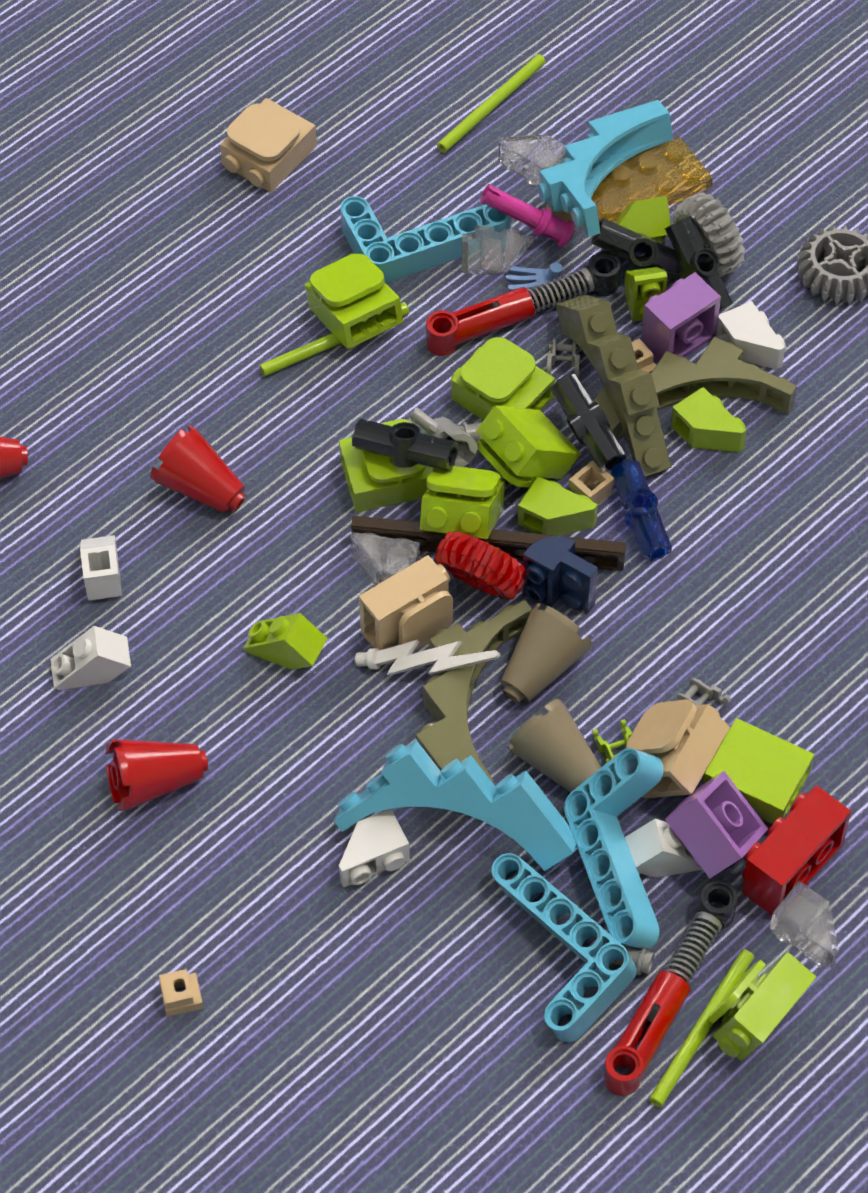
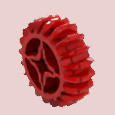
M448 532L436 550L437 553L434 558L436 563L443 565L453 578L493 597L507 600L514 599L525 583L526 570L523 564L498 547H494L477 537L474 538L460 532Z

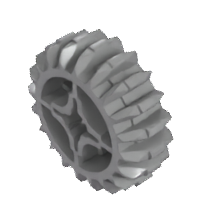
M702 192L684 199L681 204L677 205V209L674 211L675 218L673 219V224L686 217H692L706 248L713 250L719 258L720 268L718 273L720 277L729 275L741 266V262L744 261L743 254L745 253V248L742 245L744 242L743 238L738 232L740 228L736 227L734 218L729 215L728 208L722 207L720 200H715L711 194L706 195Z
M832 224L829 231L820 228L817 235L810 234L807 242H803L797 260L799 279H803L804 288H811L812 296L821 294L823 302L828 298L834 299L836 305L840 300H845L850 305L854 298L862 302L865 295H868V233L861 235L859 228L850 231L847 229L846 224L842 229H836ZM824 256V261L818 263L817 261ZM864 266L865 269L858 273V268Z

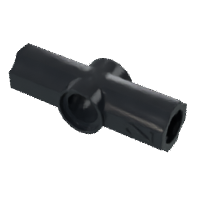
M686 217L665 228L680 260L678 267L680 277L685 279L695 272L721 296L719 311L732 305L733 302L718 273L720 268L719 258L713 250L706 248L692 217Z
M602 217L599 222L600 234L592 237L591 244L630 260L637 266L646 268L658 267L666 271L667 277L676 281L681 279L678 271L680 260L674 248L653 240L643 233H637ZM642 242L647 243L648 250L646 254L641 257L634 256L636 245Z
M576 374L565 375L558 379L550 389L566 414V420L580 444L584 443L601 472L610 471L619 466L626 459V453L610 430L609 421L599 404L591 400Z
M359 419L352 435V446L356 449L388 456L393 465L402 468L421 464L451 471L455 466V460L458 455V444L455 441L422 434L417 425L408 422L389 426Z

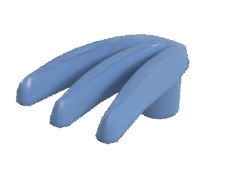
M557 262L551 263L549 270L509 265L507 266V271L517 275H506V281L519 284L509 285L508 291L521 287L531 289L538 284H547V281L557 280L558 277H561L563 267Z

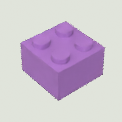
M695 272L685 279L677 280L670 289L660 295H654L645 304L642 342L653 353V357L657 361L661 360L666 351L677 356H688L716 337L721 296Z
M722 771L695 789L692 795H689L665 819L670 825L672 833L683 842L692 854L696 865L703 869L709 878L740 860L768 830L725 771Z

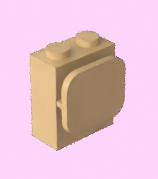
M265 98L260 104H253L247 107L229 125L227 137L220 143L222 165L228 171L248 179L254 186L262 187L272 193L317 147L316 125Z
M427 555L359 595L361 634L373 648L383 650L418 640L420 642L415 648L417 650L429 643V639L438 630L450 628L453 623V597L449 594L448 582H450V577L444 566L441 564L436 565L431 557Z
M685 699L654 704L643 714L626 747L660 758L664 768L659 783L643 795V798L692 795L730 728L714 707L709 704L695 705L691 700Z

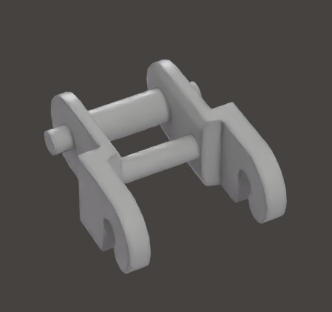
M553 339V345L549 344V349H553V351L548 353L547 373L551 375V366L555 365V360L572 361L571 365L575 367L574 374L578 377L580 355L576 354V351H580V347L576 346L574 341L573 345L556 344V339ZM556 351H570L572 356L556 355Z
M695 678L690 679L689 684L691 687L685 694L679 693L676 696L677 700L689 699L695 705H702L707 698H713L723 705H728L731 701L730 696L726 694L723 697L722 690L714 684L709 687L702 683L701 680ZM696 692L703 695L698 702L691 699Z

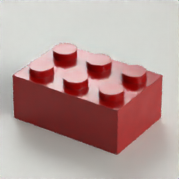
M817 785L807 795L801 793L793 802L790 808L791 813L785 819L779 817L768 831L769 836L762 844L759 842L753 844L744 858L747 863L742 872L744 880L741 893L775 919L844 845L851 810Z

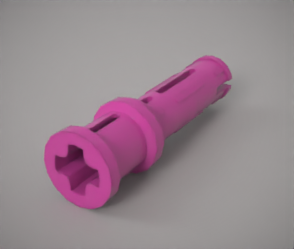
M488 184L481 194L483 197L480 198V203L531 227V231L535 235L540 236L542 234L556 241L557 246L561 248L568 243L573 234L574 222L571 220L566 222L552 215V211L548 208L539 210L491 184Z

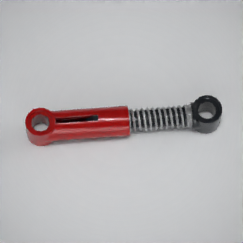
M597 252L591 256L589 264L585 265L583 269H579L578 272L574 271L573 274L569 273L567 276L563 275L562 278L558 277L557 280L553 279L552 282L547 281V284H538L531 289L521 287L452 313L443 310L435 311L426 320L427 348L437 356H447L456 351L458 344L535 316V310L538 312L540 308L544 310L545 305L550 308V304L555 306L556 302L560 303L561 300L564 302L566 298L570 300L571 296L576 298V295L581 296L582 293L586 294L587 292H592L602 297L611 296L619 288L620 260L611 252Z
M716 880L704 886L693 922L690 923L684 938L678 944L672 959L669 960V964L666 965L664 971L657 973L616 1047L607 1054L604 1083L613 1094L628 1096L635 1093L640 1087L643 1074L691 991L689 986L691 983L690 979H693V974L697 973L696 969L700 967L699 963H702V958L706 957L705 953L712 946L711 942L715 941L714 937H717V932H720V930L728 927L733 922L738 897L736 890L728 882ZM721 902L726 907L715 908L710 903ZM647 1027H649L648 1031L646 1032L644 1038L642 1039L640 1045L638 1046V1048H637V1050H636L635 1048H636L637 1044L639 1043V1041H640L641 1037L643 1036V1034H644L645 1030L647 1029ZM625 1066L631 1069L632 1073L620 1075L615 1072V1068Z

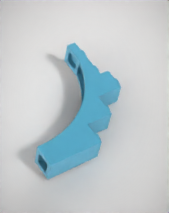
M659 100L588 121L590 134L587 135V139L565 145L566 158L562 160V164L539 171L541 183L537 185L541 201L543 203L547 202L554 212L564 210L565 213L569 212L572 215L575 226L581 227L588 237L600 234L597 207L591 198L601 181L616 167L633 156L673 140L670 113Z
M417 740L406 747L403 744L394 747L385 756L387 761L381 774L372 779L367 784V789L359 795L356 792H352L342 799L338 804L340 809L334 819L335 824L343 832L369 814L387 809L431 807L455 811L482 820L514 839L534 858L544 871L573 854L576 847L570 826L527 771H524L517 777L513 774L508 775L495 787L471 755L461 762L458 759L451 761L440 771Z

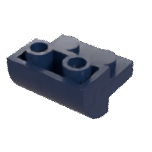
M560 536L547 537L533 543L523 554V566L526 570V577L522 592L532 601L542 602L552 607L559 598L568 607L579 609L586 614L594 607L598 567L575 555L576 541Z

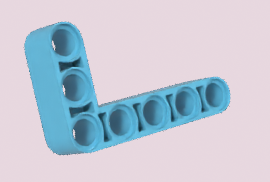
M359 196L348 197L344 199L340 207L342 231L354 254L366 255L383 272L385 283L506 242L511 237L512 218L487 205H482L388 238L369 203L364 198Z
M626 748L567 796L564 811L610 935L621 944L638 949H649L658 940L659 925L617 816L659 783L664 768L660 758L633 748Z
M512 853L502 854L496 858L492 865V875L504 893L586 963L553 998L544 1013L545 1022L559 1040L563 1042L576 1041L633 981L637 971L636 964L620 942L524 860ZM519 870L515 878L505 880L511 871ZM545 892L541 900L531 902L535 894ZM562 915H571L565 924H556ZM597 937L596 942L592 946L582 947L586 939ZM618 959L624 960L619 969L609 970V966L613 961ZM598 987V991L593 997L583 998L587 989ZM567 1014L572 1015V1019L567 1025L557 1026L561 1017Z

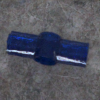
M632 459L621 461L611 469V476L614 477V484L625 510V522L634 533L643 560L655 561L662 559L665 555L671 553L672 545L657 509L658 499L650 491L639 461H633ZM636 508H643L647 512H639Z

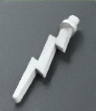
M415 640L383 650L370 648L368 652H358L355 656V662L357 666H368L369 669H379L381 665L394 662L387 673L389 676L435 663L428 673L433 675L498 659L500 653L493 650L453 656L462 644L461 641L412 654L420 642Z

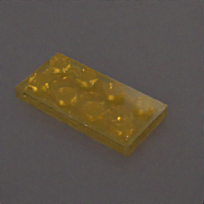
M679 136L672 141L661 144L620 164L601 181L591 199L597 207L599 222L603 217L615 223L629 202L667 196L668 206L711 187L713 177Z

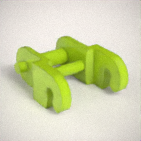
M625 719L619 722L624 736L623 740L608 744L607 741H603L601 736H598L597 728L592 730V737L599 753H605L607 757L605 759L606 763L617 755H613L611 749L622 745L626 747L632 735L629 726L626 727Z

